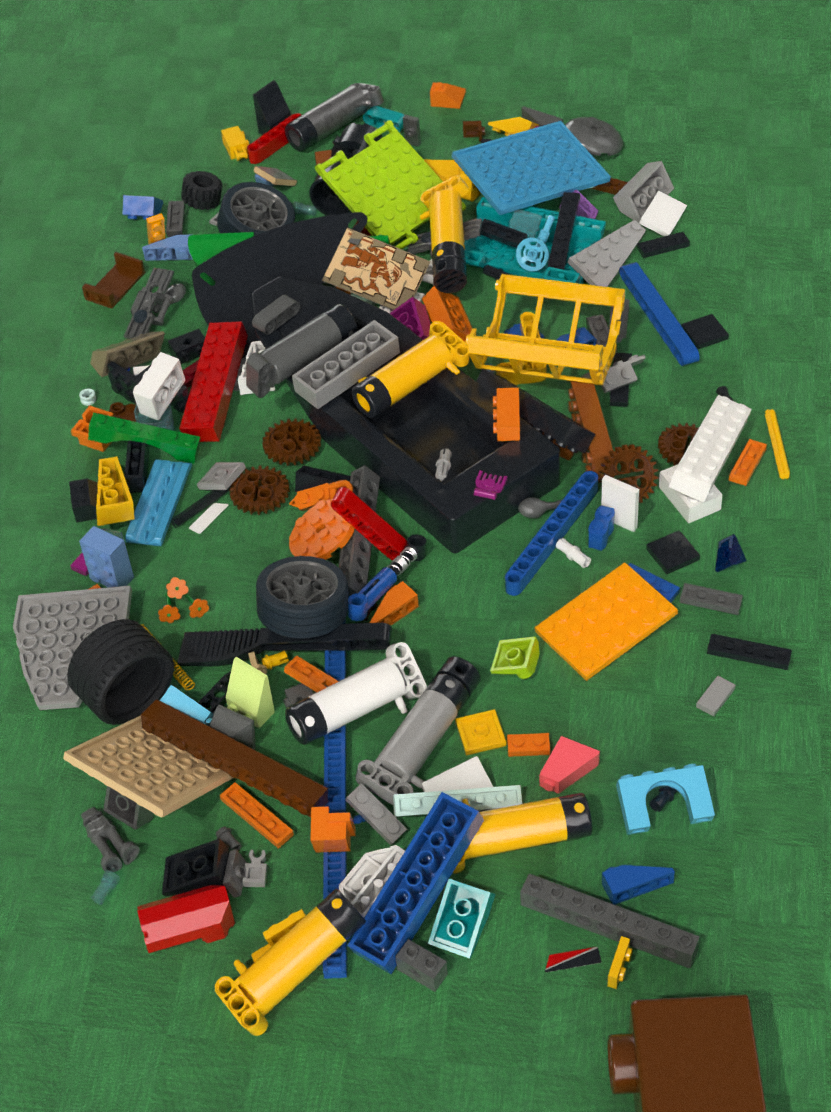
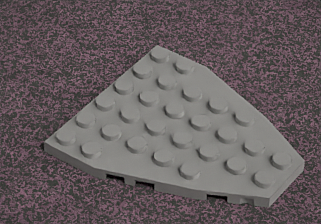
M131 586L18 595L13 630L16 634V643L20 652L19 657L23 674L39 710L80 706L82 700L71 690L67 681L70 660L77 647L91 632L109 622L129 619L132 598Z

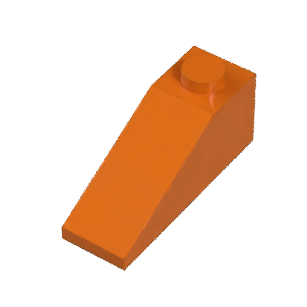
M403 581L387 591L370 623L393 625L419 607L418 594Z

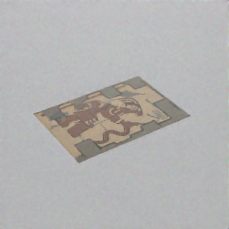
M347 228L322 281L395 310L408 299L415 296L431 261Z

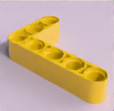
M524 312L520 315L522 336L531 337L535 314L532 312ZM538 329L537 337H536V338H541V337H540V333H539V329ZM503 362L497 365L499 367L512 368L510 362ZM526 362L523 370L547 373V364ZM496 371V375L515 385L542 382L546 379L544 377Z

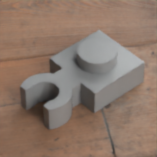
M250 850L249 858L251 863H245L246 876L243 878V887H265L268 870L267 864H264L266 861L265 850H262V854L258 858L255 857L254 850Z

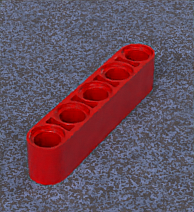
M292 114L249 144L247 151L250 163H261L289 143L285 135V126L302 114Z
M346 487L338 488L330 504L332 509L390 560H394L407 546V540L350 489Z

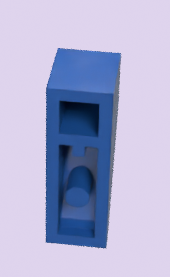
M621 865L610 867L602 872V886L611 903L616 905L674 883L675 871L673 868Z

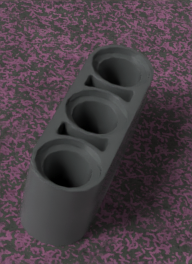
M282 295L256 314L252 320V325L266 335H269L298 313L300 303L287 295Z

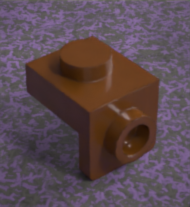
M481 120L463 121L464 138L479 137V142H481L482 136H485V126L482 127Z

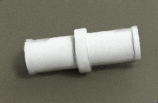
M565 538L559 539L556 543V548L566 554L569 560H574L582 568L590 565L591 558L582 553L578 546H573Z

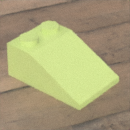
M235 657L226 693L227 708L254 720V726L260 728L275 713L268 676Z

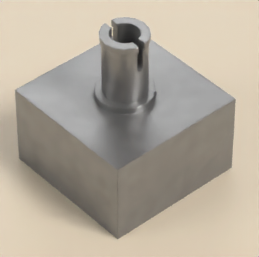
M107 786L103 811L135 830L153 819V812Z

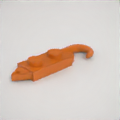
M339 480L298 491L289 505L305 511L317 505L321 500L333 499L340 487H346L353 492V486L347 480Z

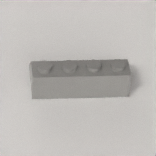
M662 161L647 163L613 199L621 213L639 223L657 192L660 191L668 195L674 189V186Z

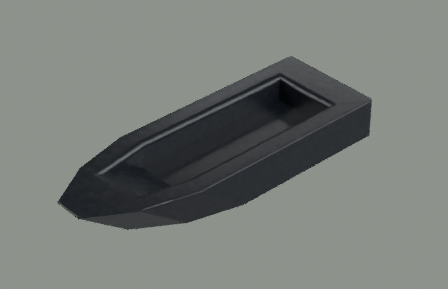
M278 277L251 292L254 316L282 295H287L300 303L298 313L271 334L266 335L255 328L256 334L265 349L336 304L345 306L351 312L357 324V331L375 320L398 337L400 353L389 361H393L422 341L419 336L387 311L335 287ZM384 363L379 368L368 374L366 377H369L370 375L384 367L386 363ZM448 368L444 369L373 418L365 416L353 401L351 391L359 382L317 409L295 392L292 376L285 379L316 429L319 430L322 439L354 468L358 469L365 465L380 476L379 489L452 553H459L519 513L518 507L523 500L531 497L540 499L560 484V448L521 417L520 441H497V434H493V422H497V420H493V409H497V407H493V395L462 370L456 375ZM444 449L445 454V449H449L452 452L450 459L451 467L448 470L447 477L440 481V479L435 477L437 470L436 462L439 459L440 451ZM479 471H483V475L487 473L486 479H488L489 474H492V479L497 475L495 483H497L500 476H502V480L504 476H507L504 489L497 493L496 500L474 496L476 478Z

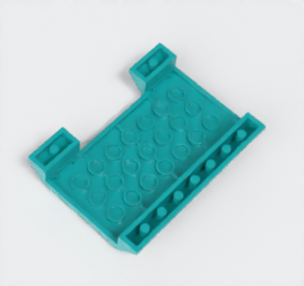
M485 197L480 199L477 205V219L481 218L482 221L488 219L526 233L527 238H538L548 216H554L555 219L549 230L550 235L545 243L550 258L559 212L528 206L499 215ZM576 216L565 270L548 267L549 258L546 265L540 270H525L517 261V248L482 235L464 240L466 265L479 268L489 265L497 269L501 268L504 272L517 276L583 284L585 279L568 263V260L573 255L603 238L606 221ZM530 242L531 245H536V243H537V242ZM523 246L521 250V257H524L523 251L525 249V246ZM543 251V258H542L541 262H543L544 257H545V252H544V251ZM528 260L525 262L529 266H536L535 262Z

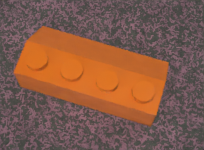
M433 286L422 298L430 321L443 322L466 343V336L470 335L473 328L459 297L451 293L440 292Z

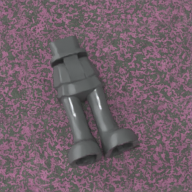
M92 807L81 814L87 836L98 847L103 856L100 863L105 872H116L122 868V862L106 841L108 840L112 842L126 865L135 860L139 854V847L132 841L125 843L118 834L113 821L105 817L96 807Z

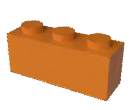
M497 388V396H493V407H497V409H493V420H497V422H493V434H497V441H520L519 388Z

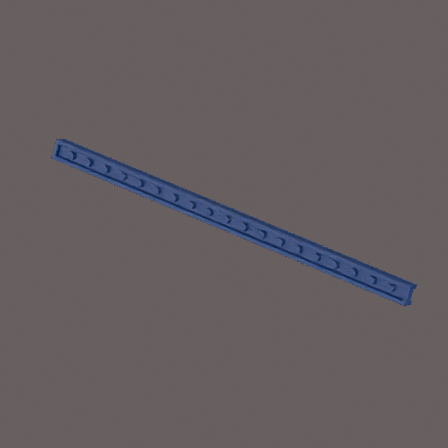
M325 650V673L337 681L346 678V651ZM346 725L324 735V786L328 788V803L324 807L329 806V813H347L345 800ZM324 852L323 899L334 889H339L340 883L347 876V852ZM347 941L323 962L324 979L347 978Z

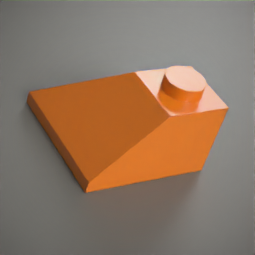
M433 82L430 89L431 106L460 109L466 89L447 83Z

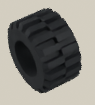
M192 171L184 176L181 198L185 204L201 210H209L219 205L222 182L216 175L206 171Z

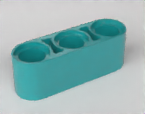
M371 106L363 115V121L373 127L380 128L386 121L391 120L394 127L400 132L404 128L403 117L405 115L382 107Z

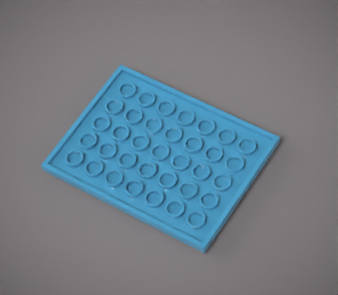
M562 121L452 152L454 161L499 215L561 197L564 192L572 193L576 189L581 191L610 182L611 178Z

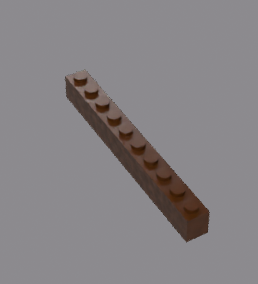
M157 699L141 714L142 729L147 733L158 736L163 741L177 746L180 750L194 755L197 759L211 764L214 768L228 773L231 777L245 782L248 786L262 791L265 795L279 800L282 804L298 810L303 815L311 817V807H324L328 803L327 787Z

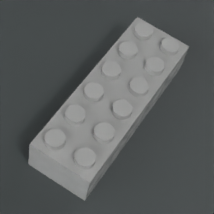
M372 321L292 375L295 392L317 409L321 408L357 383L359 379L366 377L399 354L398 337L377 321Z

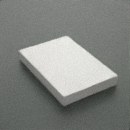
M658 191L639 224L662 236H668L673 231L687 205Z
M605 475L602 479L601 505L614 508V524L635 532L638 524L639 489Z
M477 756L420 784L424 792L493 787Z

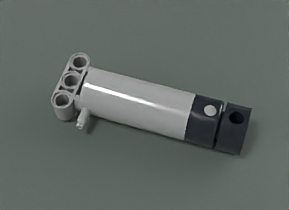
M448 657L374 762L363 760L359 763L355 776L359 785L362 783L370 792L393 806L394 794L413 793L410 783L422 788L420 784L425 781L418 778L416 774L480 683L481 676L478 670L471 663L460 657ZM363 771L369 772L370 775H365V774H363L362 772H363ZM385 782L388 786H383L380 783Z

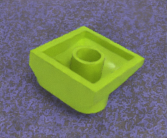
M526 637L500 640L490 672L492 674H516L520 679L531 677L535 672L540 655L537 638Z

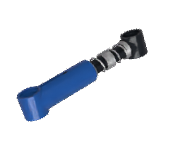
M418 534L409 536L407 546L391 562V565L382 568L358 593L349 596L348 617L351 620H364L367 617V611L397 582V575H401L410 565V562L421 561L425 558V537Z

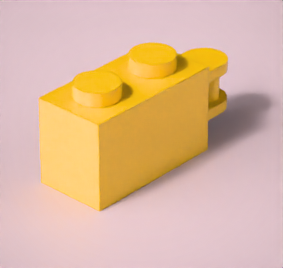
M239 126L221 130L222 141L231 160L236 159L240 161L242 158L248 159L247 146L249 141L245 138L244 131H241Z

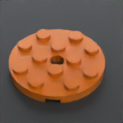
M332 499L319 501L317 505L313 506L296 520L289 536V548L294 556H312L327 560L332 557V552L338 547L342 549L349 541L355 528L332 509L330 505Z

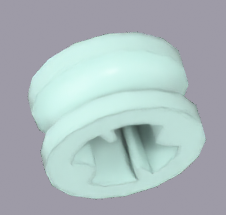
M84 389L80 392L79 397L83 405L89 406L96 402L94 390Z

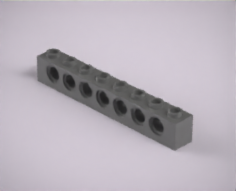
M364 465L351 472L350 483L353 486V493L376 512L380 476ZM356 529L349 541L341 549L339 568L344 572L348 580V598L350 595L358 593L367 584L372 543Z
M528 874L520 891L521 905L618 942L621 936L629 938L631 947L691 969L698 951L700 936L532 874Z

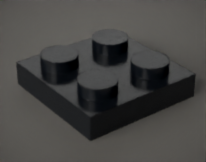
M680 530L646 544V550L666 575L700 560L699 553Z

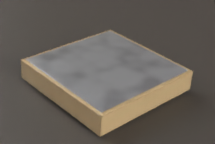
M259 166L254 168V173L274 185L296 186L297 180L277 168Z

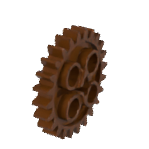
M288 418L285 423L280 420V425L274 423V428L269 427V432H265L262 442L265 455H268V459L273 458L274 463L279 460L280 465L286 462V465L289 466L290 462H293L294 466H296L298 461L303 464L304 459L310 461L309 456L315 457V452H319V447H321L319 430L316 429L315 425H311L310 421L304 423V419L297 422V418H295L291 422Z
M678 423V427L671 425V429L666 427L665 431L661 432L658 440L659 454H662V458H668L667 463L673 461V466L679 464L685 453L688 438L691 436L692 441L699 427L696 428L695 424L689 426L688 423L685 426Z
M627 444L622 445V447H615V451H609L610 456L604 457L607 463H601L604 470L599 471L604 476L607 475L612 478L615 475L643 471L642 475L617 479L639 489V503H643V499L649 498L647 493H654L651 487H655L657 484L653 481L654 479H659V477L654 475L658 471V469H653L656 462L650 461L653 456H646L648 450L641 451V446L635 447L634 444L629 446ZM635 460H637V462H638V467H637V468H635V466H634V461H635ZM618 463L621 465L620 471L617 470ZM638 478L641 481L640 487L637 485Z
M259 465L258 469L252 466L251 471L245 469V474L241 473L239 478L237 477L231 484V488H229L231 501H233L234 506L237 505L238 510L243 508V513L249 510L250 515L257 511L258 515H260L261 511L267 514L269 509L274 512L275 506L280 508V503L286 502L285 498L289 497L288 492H290L288 479H286L285 474L282 475L281 470L276 472L275 467L269 470V466L262 469L261 465Z

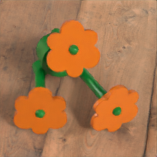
M173 577L166 584V605L158 611L161 622L173 623L174 620H178L180 613L177 607L172 608L171 598L181 599L182 595L192 604L189 607L191 618L202 617L209 610V606L207 605V600H194L188 594V587L184 579L179 580V578Z

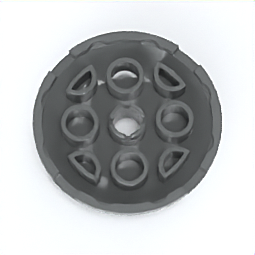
M577 117L565 124L590 154L600 156L601 153H608V156H612L622 150L623 139L620 133L603 120L594 117Z

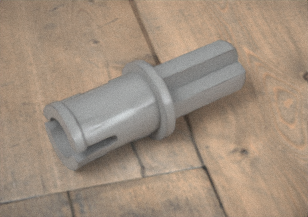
M442 449L436 462L437 470L435 477L440 479V481L447 477L448 470L451 467L450 459L452 452L449 449H445V454L444 449Z

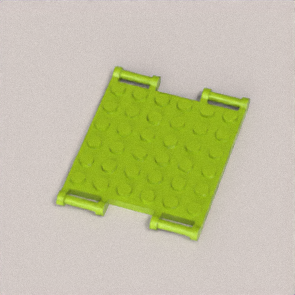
M388 120L380 128L364 135V140L369 147L350 159H347L345 153L340 150L336 152L335 156L324 163L317 164L315 170L352 213L362 212L367 216V223L364 227L372 236L388 235L391 245L406 236L407 239L395 246L402 250L411 243L414 244L418 241V236L412 233V231L430 220V217L423 220L420 219V215L429 210L420 200L421 195L443 181L398 132L392 121ZM388 130V135L377 142L374 140V138ZM338 161L342 163L329 172L325 171V169ZM462 202L463 212L464 210H466V205L464 202Z

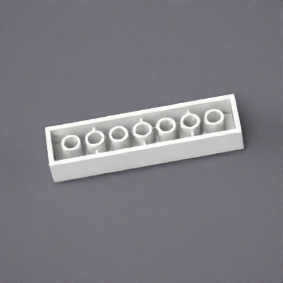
M718 395L675 469L669 487L701 502H705L744 429L752 409L744 404L736 403L727 397Z

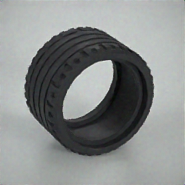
M120 619L100 626L80 643L70 660L67 681L71 690L102 722L112 725L124 724L141 716L156 699L161 700L171 683L174 662L171 654L142 625L134 620Z

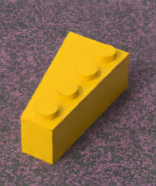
M117 456L99 459L96 505L98 526L135 520L133 500Z

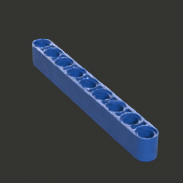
M634 262L620 266L619 272L623 282L681 366L698 362L700 356L696 346L639 264Z
M586 471L581 475L505 575V591L507 594L516 596L525 589L556 548L558 540H562L598 492L597 473Z

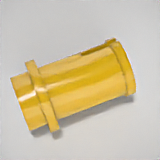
M282 651L270 656L265 655L262 658V664L267 669L272 670V667L288 663L289 660L286 659L288 658L286 652Z

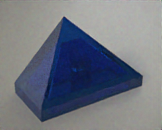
M734 534L719 541L715 566L716 572L747 561Z

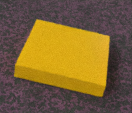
M495 709L455 719L466 756L506 746V740Z

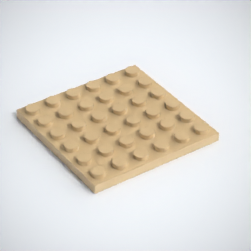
M141 716L65 751L63 757L65 761L71 763L74 767L81 769L89 776L96 778L106 786L118 791L121 795L128 797L161 818L233 778L228 773L214 768L211 764L197 759L194 755L180 750L177 746L163 741L158 736L147 733L142 729Z

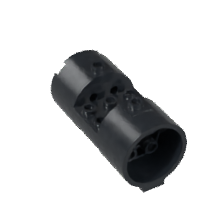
M356 123L348 125L341 136H337L332 142L334 146L331 149V158L336 155V152L342 150L346 158L350 159L366 149L369 145L364 140V135L372 133L376 128L366 123L363 125ZM382 134L374 138V140L377 142L383 138ZM338 161L325 169V171L329 172L342 163ZM317 173L309 190L310 200L315 208L326 216L352 213Z

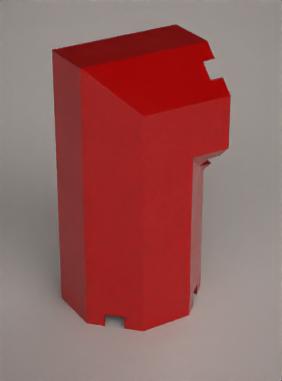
M210 885L137 906L140 926L145 937L144 941L148 953L200 938L206 943L226 938L228 930L235 924L226 886Z

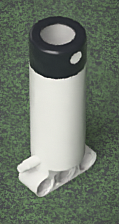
M403 642L392 644L386 649V659L287 707L285 710L286 722L295 739L300 744L306 745L395 700L401 713H406L407 709L402 696L404 695L408 699L420 698L427 688L409 646ZM396 648L400 650V657L395 653ZM405 666L409 669L408 676L404 673ZM413 685L417 687V694L413 692Z

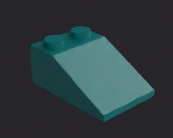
M448 879L428 944L471 959L489 917L496 894Z

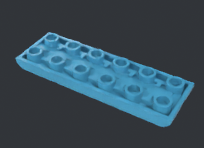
M158 459L154 461L134 512L135 520H131L127 529L125 542L162 546L192 463Z

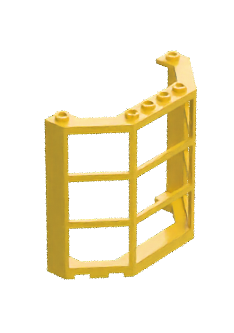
M502 274L495 283V290L498 291L493 321L490 327H487L486 335L484 334L483 337L476 336V329L473 328L470 335L466 336L468 354L475 368L603 385L616 353L617 336L621 326V321L618 320L621 319V314L624 310L626 289ZM507 293L538 297L531 337L499 333ZM544 298L576 302L568 342L536 338ZM581 303L614 307L606 347L597 344L574 343ZM488 357L509 359L512 368L484 364ZM526 362L547 364L552 374L523 370ZM564 367L589 370L591 379L561 374Z

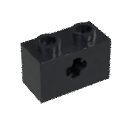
M198 328L168 340L170 354L172 357L178 358L180 364L200 357L205 340L204 335Z

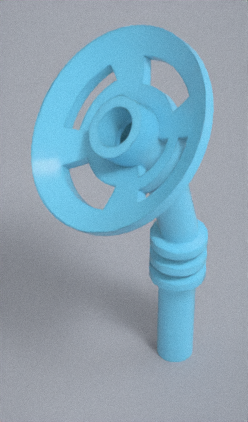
M548 216L538 238H526L518 245L516 258L519 265L525 270L537 271L546 265L549 251L545 243L550 235L549 230L555 219L554 216ZM530 242H537L536 245L530 244ZM523 246H525V249L523 251L524 257H521V250ZM543 251H544V252H545V257H544L543 262H541V260H542V258H543ZM527 260L535 262L536 266H529L525 262Z

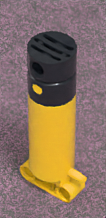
M458 175L425 191L420 198L422 203L429 209L420 215V219L423 220L430 217L433 284L436 289L444 293L458 292L467 284L461 197L468 193L469 187Z

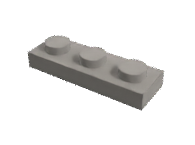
M362 783L346 797L345 800L390 845L407 830Z

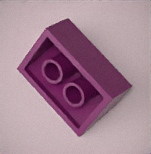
M411 297L390 312L393 317L422 340L429 336L431 323L426 307L414 297Z

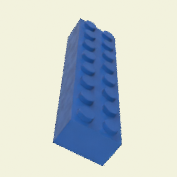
M441 792L364 917L366 923L355 932L347 946L355 954L389 974L393 973L397 966L395 956L408 939L412 941L484 822L478 810Z

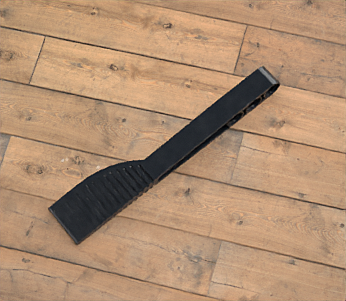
M386 623L341 624L337 629L328 634L305 639L282 636L268 628H260V630L255 628V630L250 629V631L248 629H245V631L243 629L239 631L235 629L234 631L185 632L177 663L180 666H221L232 664L235 657L246 660L249 659L248 653L255 652V655L263 651L385 650L390 646L392 627Z

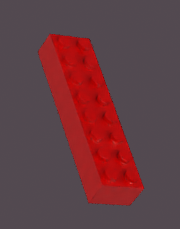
M242 322L209 323L179 428L182 433L199 436V442L220 441L248 337Z

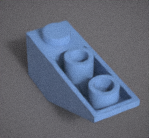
M175 235L143 246L145 261L193 260L188 248V237L190 235Z

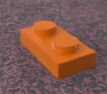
M549 733L507 735L508 757L550 755Z

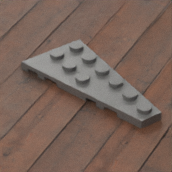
M633 220L569 258L568 263L590 285L608 287L619 272L620 266H623L646 230L636 220Z

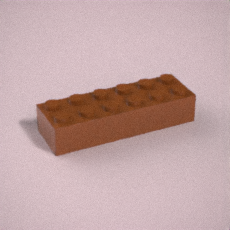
M571 381V388L568 389V396L571 399L568 402V410L572 412L571 419L596 434L586 453H582V461L587 465L585 466V471L597 473L598 483L602 481L599 479L604 477V474L599 473V471L604 470L601 463H607L604 457L610 456L609 451L613 450L594 384Z

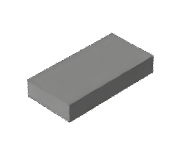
M717 676L698 700L696 707L715 716L735 690L736 685Z

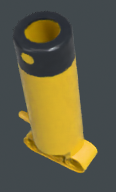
M434 321L430 325L427 338L355 385L351 391L353 401L365 416L369 418L376 417L444 369L448 368L452 373L458 375L460 370L456 366L465 367L469 363L468 346L443 322Z
M577 793L480 812L484 822L453 873L462 872L465 868V860L591 836L593 827L586 796L583 793ZM468 799L462 800L464 804L470 806Z
M334 889L248 969L240 960H235L234 966L240 976L235 981L228 976L219 978L215 984V992L247 1031L254 1036H260L268 1027V1021L264 1016L366 923V920L339 889ZM257 1019L256 1023L251 1026L253 1020Z

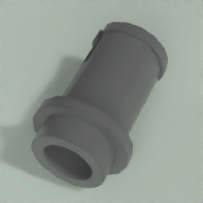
M224 826L216 832V839H221L232 850H240L242 845L231 834L230 828Z

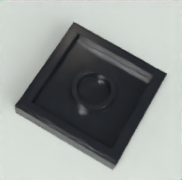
M713 314L681 324L697 349L729 339V334Z

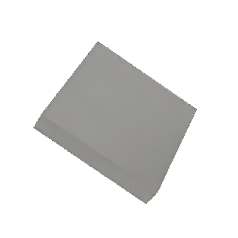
M216 462L197 483L199 490H227L244 471L246 466L244 462Z

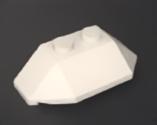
M397 845L365 853L339 885L341 893L363 917L366 916L405 850Z

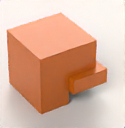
M89 405L82 414L83 420L80 419L71 429V434L78 437L81 445L104 452L111 442L105 444L88 440L89 423L93 412L114 417V413Z
M329 806L311 807L310 841L315 852L350 851L351 836H356V828L350 812L329 813Z

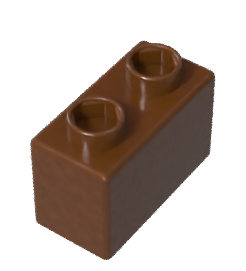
M746 994L634 1000L630 1007L629 1033L608 1035V1066L611 1091L615 1095L633 1094L635 1112H766L749 998Z

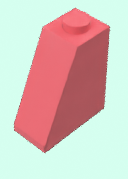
M561 736L539 774L540 786L547 791L561 793L599 765L600 751Z

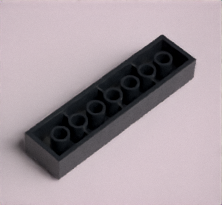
M484 368L476 380L479 385L493 396H497V388H519V416L533 425L541 434L544 432L546 438L552 441L556 439L555 443L563 448L567 445V449L574 453L578 451L586 453L596 435L592 431L510 381Z

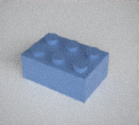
M93 526L79 541L90 579L105 585L107 588L127 586L134 578L124 540Z

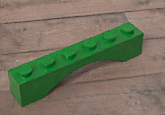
M94 412L89 423L88 440L105 444L114 441L142 442L162 449L176 460L192 464L195 463L199 450V436Z

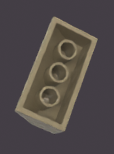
M163 331L148 332L97 349L92 353L90 364L101 377L108 375L107 364L111 361L127 369L157 358L161 351L165 333Z

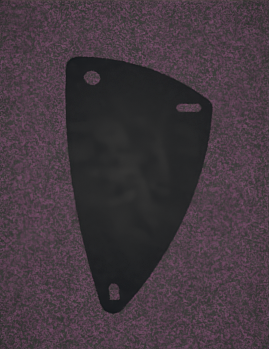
M362 212L342 213L280 226L237 243L197 266L192 272L193 287L198 306L207 325L218 322H242L248 335L242 358H246L251 342L260 341L255 327L252 325L254 313L251 292L278 277L322 285L324 283L322 279L347 228H349L348 224L354 218L357 219L359 223L350 229L361 233L367 223V216ZM206 273L215 280V285H209L200 277V274Z

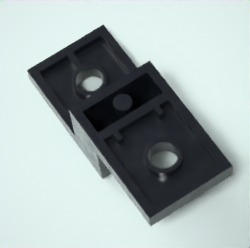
M111 361L107 364L113 391L124 396L127 401L137 405L133 395L134 387L140 383L144 373L148 371L151 365L135 376ZM182 385L169 404L179 413L184 414L189 396L188 388Z

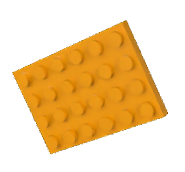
M624 562L534 628L535 632L582 678L588 681L676 616L678 609Z

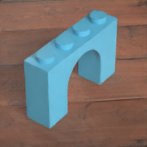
M688 764L683 769L677 770L675 767H670L659 773L647 771L642 773L641 776L635 777L632 774L621 776V779L617 781L616 787L627 835L649 831L651 825L646 807V795L649 791L659 786L672 787L683 796L690 824L712 821L715 816L703 765Z

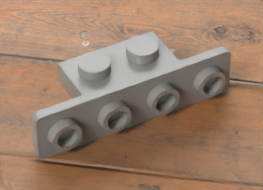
M637 354L630 357L626 362L621 360L614 363L608 371L604 384L601 385L604 393L636 382L638 379L632 366L642 363L646 358L645 355L638 356ZM590 372L582 375L581 377L591 378Z

